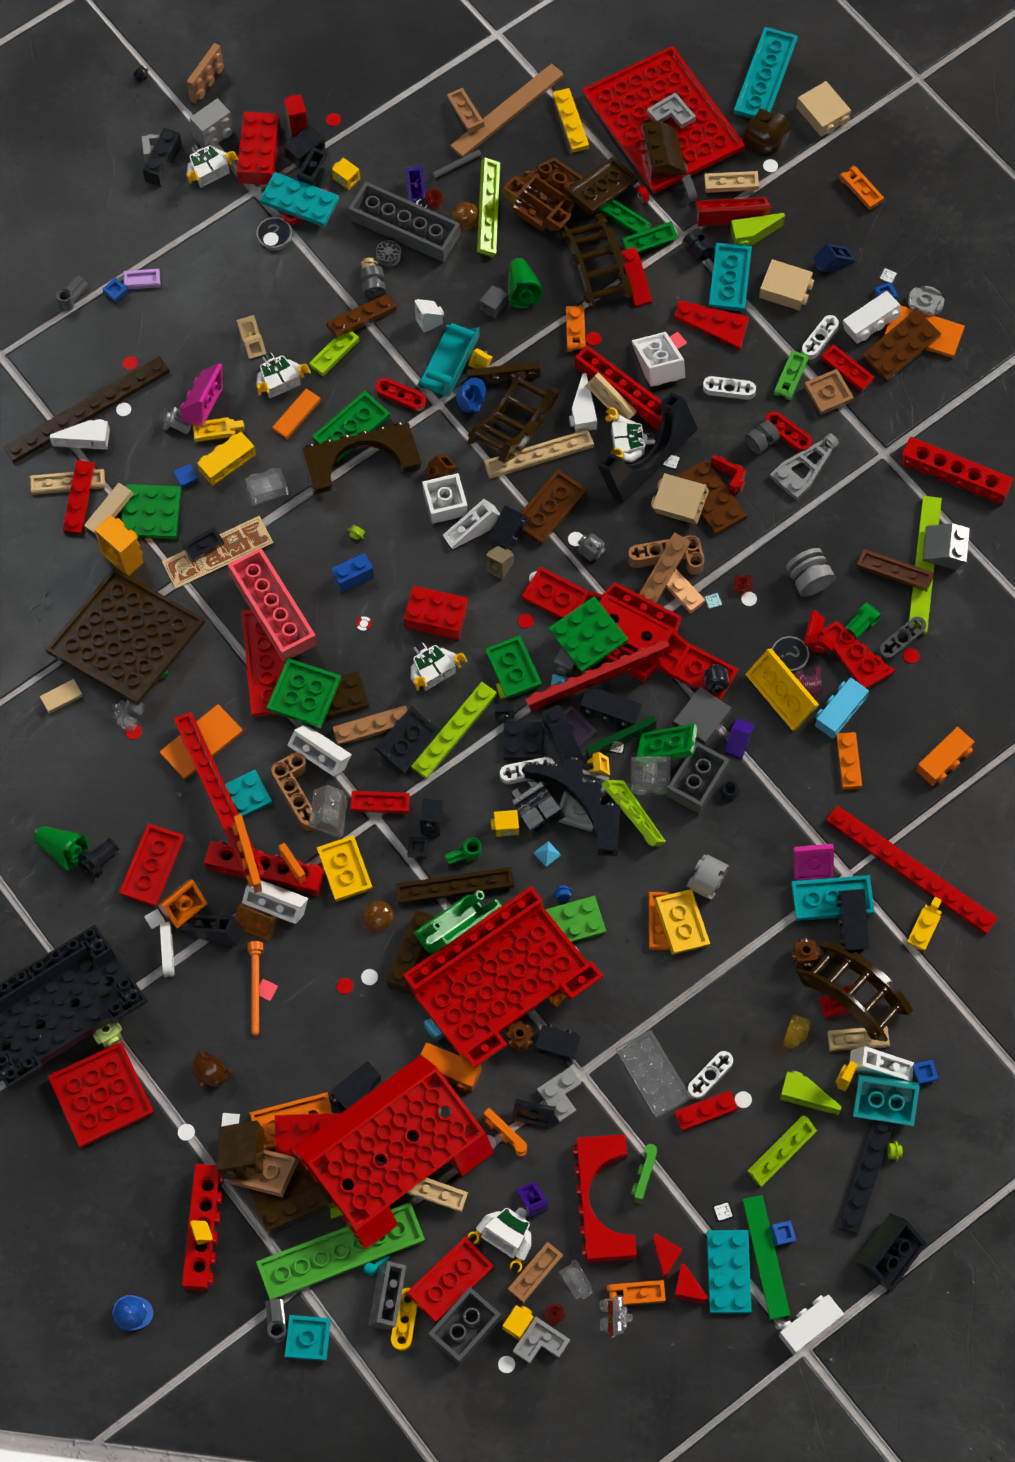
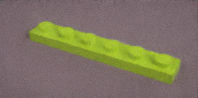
M484 157L481 160L477 252L493 257L496 254L500 162Z
M481 682L411 766L412 770L427 780L497 696V692Z

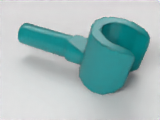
M390 1255L381 1258L375 1265L367 1262L364 1272L369 1276H374L378 1271L379 1265L388 1260Z

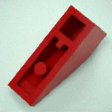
M636 247L621 251L625 262L622 264V268L625 274L628 273L633 292V297L631 298L634 306L639 307L652 303L648 283Z

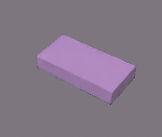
M159 269L123 271L124 286L128 290L161 287Z

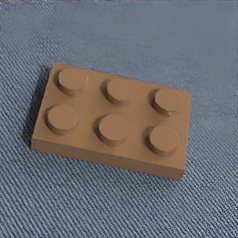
M216 43L212 45L187 80L190 102L194 104L203 99L208 87L213 85L216 76L223 71L224 64L221 47Z
M264 1150L263 1173H258L254 1176L236 1177L232 1180L228 1179V1181L232 1185L283 1197L299 1161L296 1157Z

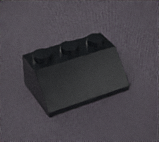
M890 1213L855 1262L865 1274L892 1292L927 1243L906 1219Z

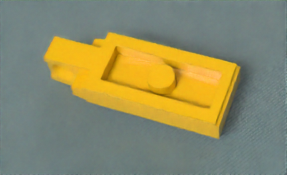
M229 417L207 420L203 427L193 425L195 442L227 438L240 431L245 432L243 420L234 421V419H229Z
M934 897L931 906L925 905L906 944L925 952L942 912L938 910L941 899Z
M850 1061L848 1066L844 1064L835 1081L839 1089L847 1090L857 1069V1063Z

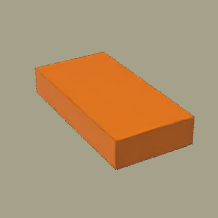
M284 842L279 846L280 855L298 882L303 883L307 880L306 874Z

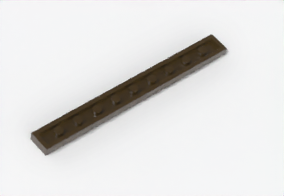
M158 356L3 447L4 451L13 464L50 443V434L88 421L170 373L169 368L162 358Z

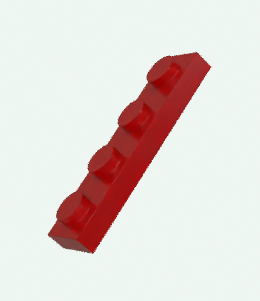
M76 460L63 532L82 535L95 470V463Z

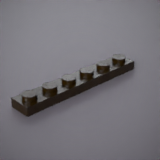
M512 867L398 883L395 886L398 905L474 894L477 891L488 892L514 888Z

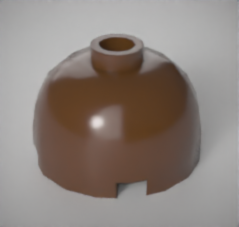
M202 1050L198 1051L192 1062V1072L197 1078L196 1082L204 1088L207 1085L218 1087L224 1084L233 1070L231 1067L228 1069L223 1067L225 1062L208 1052H205L203 1055Z

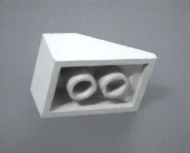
M666 332L632 340L640 366L650 386H659L663 383L685 378L684 359Z

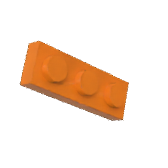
M856 732L837 733L836 741L842 790L861 789L862 779Z

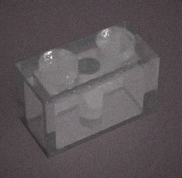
M271 468L266 472L252 474L245 478L253 505L288 495L287 485L281 468Z

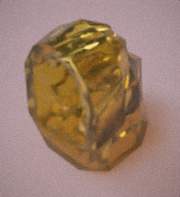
M792 1015L783 1045L790 1049L805 1041L811 1021L798 1015Z

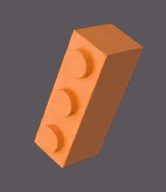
M957 726L918 764L916 772L932 786L937 782L942 783L948 776L946 773L950 770L954 771L960 765V760L963 757L968 758L974 751L972 749L974 741Z
M426 1042L421 1055L439 1069L448 1083L456 1085V1088L461 1091L467 1092L469 1090L473 1092L482 1071V1065L480 1064L473 1068L459 1055Z

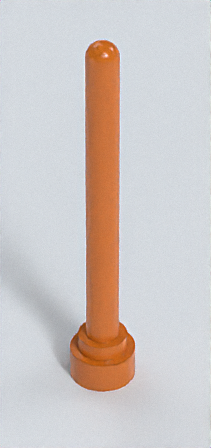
M252 941L247 943V952L251 956V1033L253 1036H257L259 1034V956L263 952V943Z

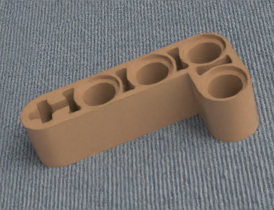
M684 536V538L691 541L690 545L696 548H688L681 561L685 560L687 571L690 574L698 575L703 571L704 555L700 540L696 536ZM670 539L632 546L628 552L629 565L633 568L656 565ZM651 552H658L659 554L652 555ZM692 562H698L699 565H693Z
M293 753L276 762L272 766L271 772L275 784L301 828L310 832L317 827V816L295 779L306 772V759L301 753ZM295 762L302 763V765L298 767L293 766ZM278 771H284V772H285L284 775H281V776L276 775V773H277ZM289 786L294 787L292 791L285 790ZM297 802L304 803L301 807L294 806ZM304 814L312 821L308 822V820H305Z

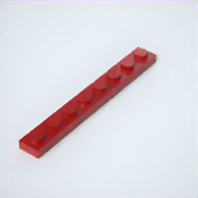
M667 639L656 641L650 647L639 648L631 655L619 657L617 661L604 663L595 670H587L581 676L568 678L564 683L552 685L541 693H533L526 699V702L532 712L587 689L588 685L594 686L672 653Z

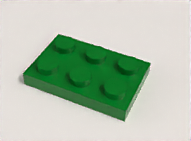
M520 635L485 648L486 655L507 700L542 687V682Z
M695 723L641 733L636 758L638 765L693 756L697 734Z

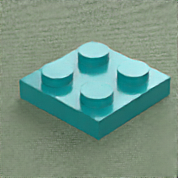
M256 770L225 784L238 814H242L243 818L273 804Z
M289 1315L285 1358L327 1361L331 1318Z

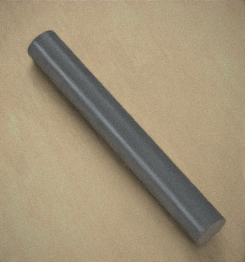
M476 150L432 172L433 177L436 179L480 157L481 152Z

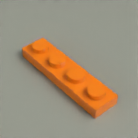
M242 814L234 816L235 824H232L234 836L238 835L239 841H236L239 853L243 852L244 858H241L244 870L248 869L249 875L246 876L248 886H253L254 893L261 892V880Z

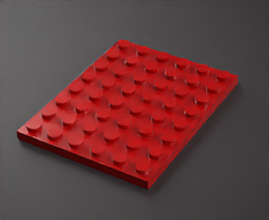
M673 45L582 89L585 98L653 194L681 181L682 177L689 174L691 176L745 149V144ZM676 93L695 114L696 121L682 129L672 117L663 122L676 128L682 156L688 170H686V174L651 179L641 136L642 123L653 122L647 114L648 108Z

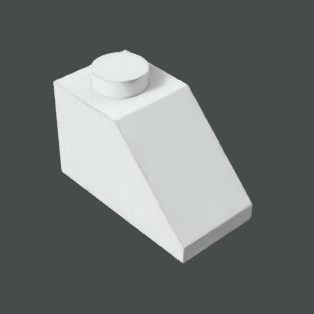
M420 299L414 301L415 319L423 333L443 325L444 312L440 306L437 307L434 301Z

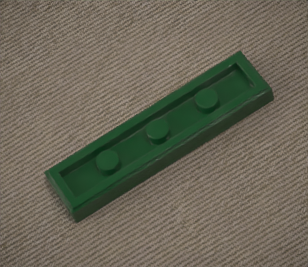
M654 715L586 747L587 759L592 758L594 753L600 752L604 754L641 736V733L656 729L657 720Z

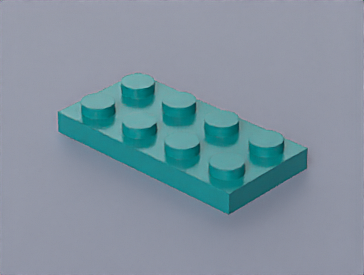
M274 172L260 198V204L322 227L326 226L339 201V195L276 172Z
M716 243L709 300L710 308L745 312L752 246Z
M870 875L791 882L796 921L837 918V915H840V907L836 906L835 897L840 890L865 889L867 915H874L875 913Z
M707 1230L710 1314H751L748 1230Z

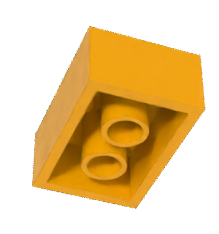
M109 515L94 529L101 554L121 572L130 576L144 563L137 534L131 529H126L125 524L119 518L115 519L112 515Z

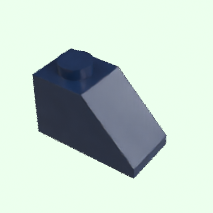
M828 243L813 257L816 267L822 272L829 273L856 261L847 247Z

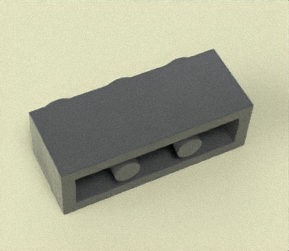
M390 1261L379 1265L368 1326L387 1331L396 1327L406 1272L405 1265Z

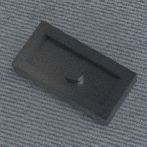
M215 527L182 545L193 563L224 545V541Z
M516 1099L512 1120L551 1128L555 1107Z

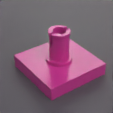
M833 844L794 847V881L834 878Z

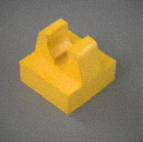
M476 348L473 350L468 365L474 369L489 367L492 356Z
M600 752L592 754L593 757L587 763L593 765L594 768L588 771L603 776H610L609 757Z

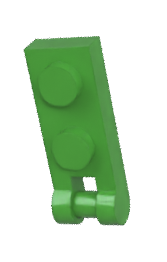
M794 350L791 351L773 395L778 397L781 395L789 401L792 400L809 356ZM783 385L790 387L789 390L783 389Z
M648 1144L645 1147L644 1156L646 1161L645 1164H640L637 1175L641 1177L639 1183H634L631 1195H635L634 1202L642 1204L656 1159L657 1147L654 1144Z

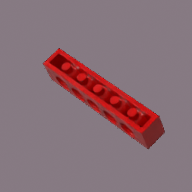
M586 345L575 357V369L582 374L586 373L587 378L590 380L599 372L637 411L635 414L659 431L662 426V412L659 404L662 401Z
M911 436L900 459V463L908 468L917 469L925 475L934 476L942 482L951 483L959 489H966L976 496H983L991 502L1002 505L1014 479Z
M211 841L204 861L206 869L245 878L231 846L224 841ZM255 850L261 864L270 865L268 869L264 870L265 874L259 876L261 880L281 888L319 896L325 876L324 869L317 864L306 865L302 861L297 860L305 874L308 875L306 881L299 883L282 856L276 854L270 856L266 855L263 851ZM226 855L233 856L228 861L223 860L224 856ZM282 869L289 870L288 873L284 875L279 873Z
M195 1164L182 1282L184 1290L209 1291V1286H213L214 1273H211V1267L216 1263V1253L213 1252V1248L218 1243V1232H215L216 1224L220 1223V1212H217L218 1204H222V1192L219 1191L220 1184H224V1178L217 1170V1165ZM207 1183L214 1185L210 1191H204L203 1187ZM209 1203L212 1206L209 1211H202V1205ZM191 1221H207L213 1240L204 1243L207 1245V1249L204 1252L197 1251L199 1244L195 1240L190 1225ZM198 1264H204L205 1269L202 1272H195V1267Z

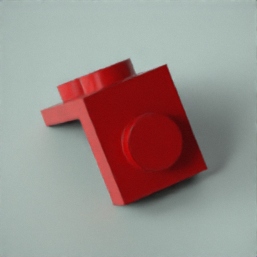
M713 455L711 466L734 477L729 484V491L735 496L738 490L742 491L745 485L746 470L740 465L728 462L723 457Z
M816 610L811 611L804 644L813 652L823 653L833 650L834 643L825 635L820 634L825 618Z

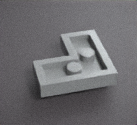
M676 93L647 109V114L653 121L663 122L672 117L681 129L696 121L695 114Z
M569 1067L537 1088L545 1103L555 1107L554 1116L559 1123L576 1113L575 1107L566 1095L581 1086L582 1083L572 1068Z
M535 1317L514 1348L513 1353L529 1364L541 1347L557 1358H560L570 1339Z

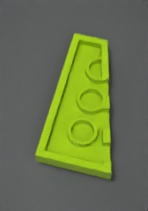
M605 780L601 784L642 833L645 841L650 846L661 847L666 842L624 781Z

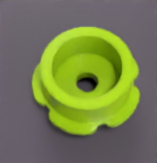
M352 525L350 529L348 528L350 537L357 541L360 538L364 539L365 531L356 525Z
M897 1141L888 1143L887 1155L889 1160L894 1159L898 1161L899 1157H902L903 1154L902 1146L898 1145Z

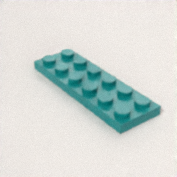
M764 27L733 114L751 119L755 117L760 108L771 113L798 39L797 35Z

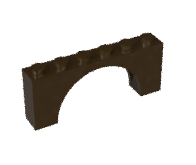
M399 422L392 427H379L372 432L362 431L355 436L345 435L339 440L333 441L329 439L322 442V444L306 445L302 448L301 456L313 495L332 490L331 470L334 463L343 453L356 447H374L386 452L396 461L402 474L419 470L421 460L409 423Z

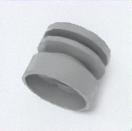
M820 548L809 549L796 555L786 566L791 578L796 580L795 586L803 597L820 593L835 581L836 576L831 567L826 565L827 560Z

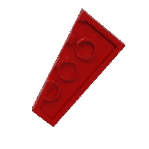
M681 300L678 302L674 319L694 329L698 328L704 331V334L712 335L725 344L729 343L739 351L749 321L748 316Z
M836 621L821 630L820 634L825 635L834 643V653L854 680L866 689L873 687L895 673V669L886 665L883 659L868 650L864 643L861 644L856 640L855 636L839 622Z

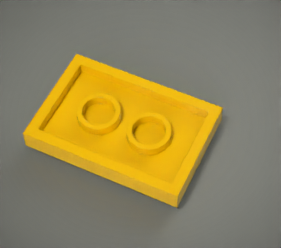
M354 835L317 847L336 902L373 890Z
M692 890L668 894L654 899L672 955L710 945Z

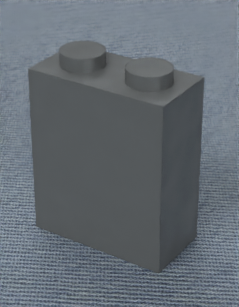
M699 687L674 720L673 727L695 723L697 727L695 742L697 741L707 746L730 716L732 707Z

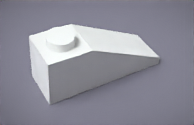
M586 373L582 374L572 406V416H569L570 426H574L575 433L586 429L589 431L597 430V418L591 392L585 386L588 383Z
M101 419L95 421L88 420L50 434V440L54 447L107 449L110 429L107 421Z
M483 499L445 532L443 536L450 547L454 549L490 531L495 526L500 513L494 505Z
M866 1046L851 1050L850 1061L858 1064L855 1072L912 1082V1066L914 1062Z

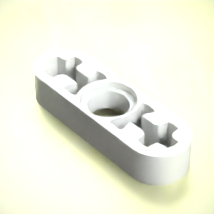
M833 315L824 317L803 344L801 353L809 356V360L816 358L837 331L838 319ZM833 323V325L829 326L828 330H825L827 324ZM817 334L824 335L825 339L819 341L815 338V336ZM814 344L813 351L807 352V349L809 350Z
M709 376L703 382V391L713 396L749 400L755 396L756 386L751 381ZM710 383L713 384V388H709ZM726 385H732L734 387V390L729 392L726 391L724 387ZM746 388H750L749 393L745 392Z
M543 757L505 765L500 770V779L505 784L528 781L530 779H526L525 774L522 773L525 764L537 762L541 765L545 763L549 765L554 763V761L549 757ZM516 769H519V777H517ZM506 771L510 772L511 778L507 777Z
M160 922L164 977L174 976L171 922Z
M726 1051L719 1052L689 1083L688 1095L695 1100L703 1098L732 1067V1055ZM720 1058H728V1065L724 1063L718 1070L717 1066L720 1064ZM709 1070L714 1071L716 1078L714 1080H707L705 1072ZM701 1078L704 1083L700 1089L701 1093H693V1086L698 1087L701 1084V1080H699Z

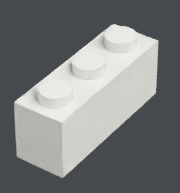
M885 291L843 320L844 330L858 344L868 339L874 332L881 330L889 322L896 320L901 315L900 304L888 291Z
M306 724L294 730L287 745L296 752L303 754L305 758L332 776L345 770L352 755Z
M261 880V892L254 893L253 886H246L242 900L243 904L294 924L304 915L308 901L307 897Z
M829 1294L824 1298L822 1295L812 1302L813 1307L809 1310L804 1308L796 1315L797 1319L791 1323L789 1320L780 1327L782 1331L779 1337L794 1356L843 1318L844 1313Z

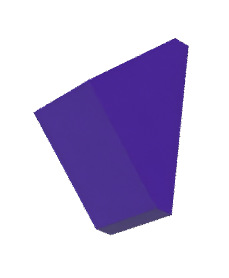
M423 165L405 167L409 201L414 203L418 198L426 199Z
M736 719L724 753L742 759L755 724Z
M535 1181L516 1189L529 1218L548 1210V1202Z

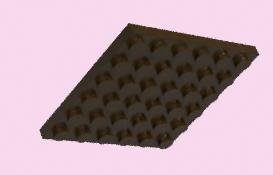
M113 568L47 646L46 653L138 706L205 624V619L118 569Z

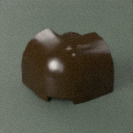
M760 108L755 117L751 118L746 128L743 143L746 148L762 155L774 151L778 152L790 135V124L777 111L775 114H772Z

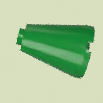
M516 258L509 263L508 275L509 301L517 308L530 307L529 304L539 303L544 295L541 283L524 259Z
M41 826L34 832V842L67 871L69 869L72 871L79 867L77 863L79 861L78 854L81 851H85V848L89 849V839L83 834L47 826Z

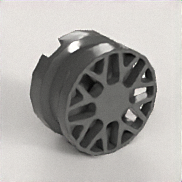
M385 240L378 244L376 259L381 267L392 269L397 264H400L401 248L395 241Z

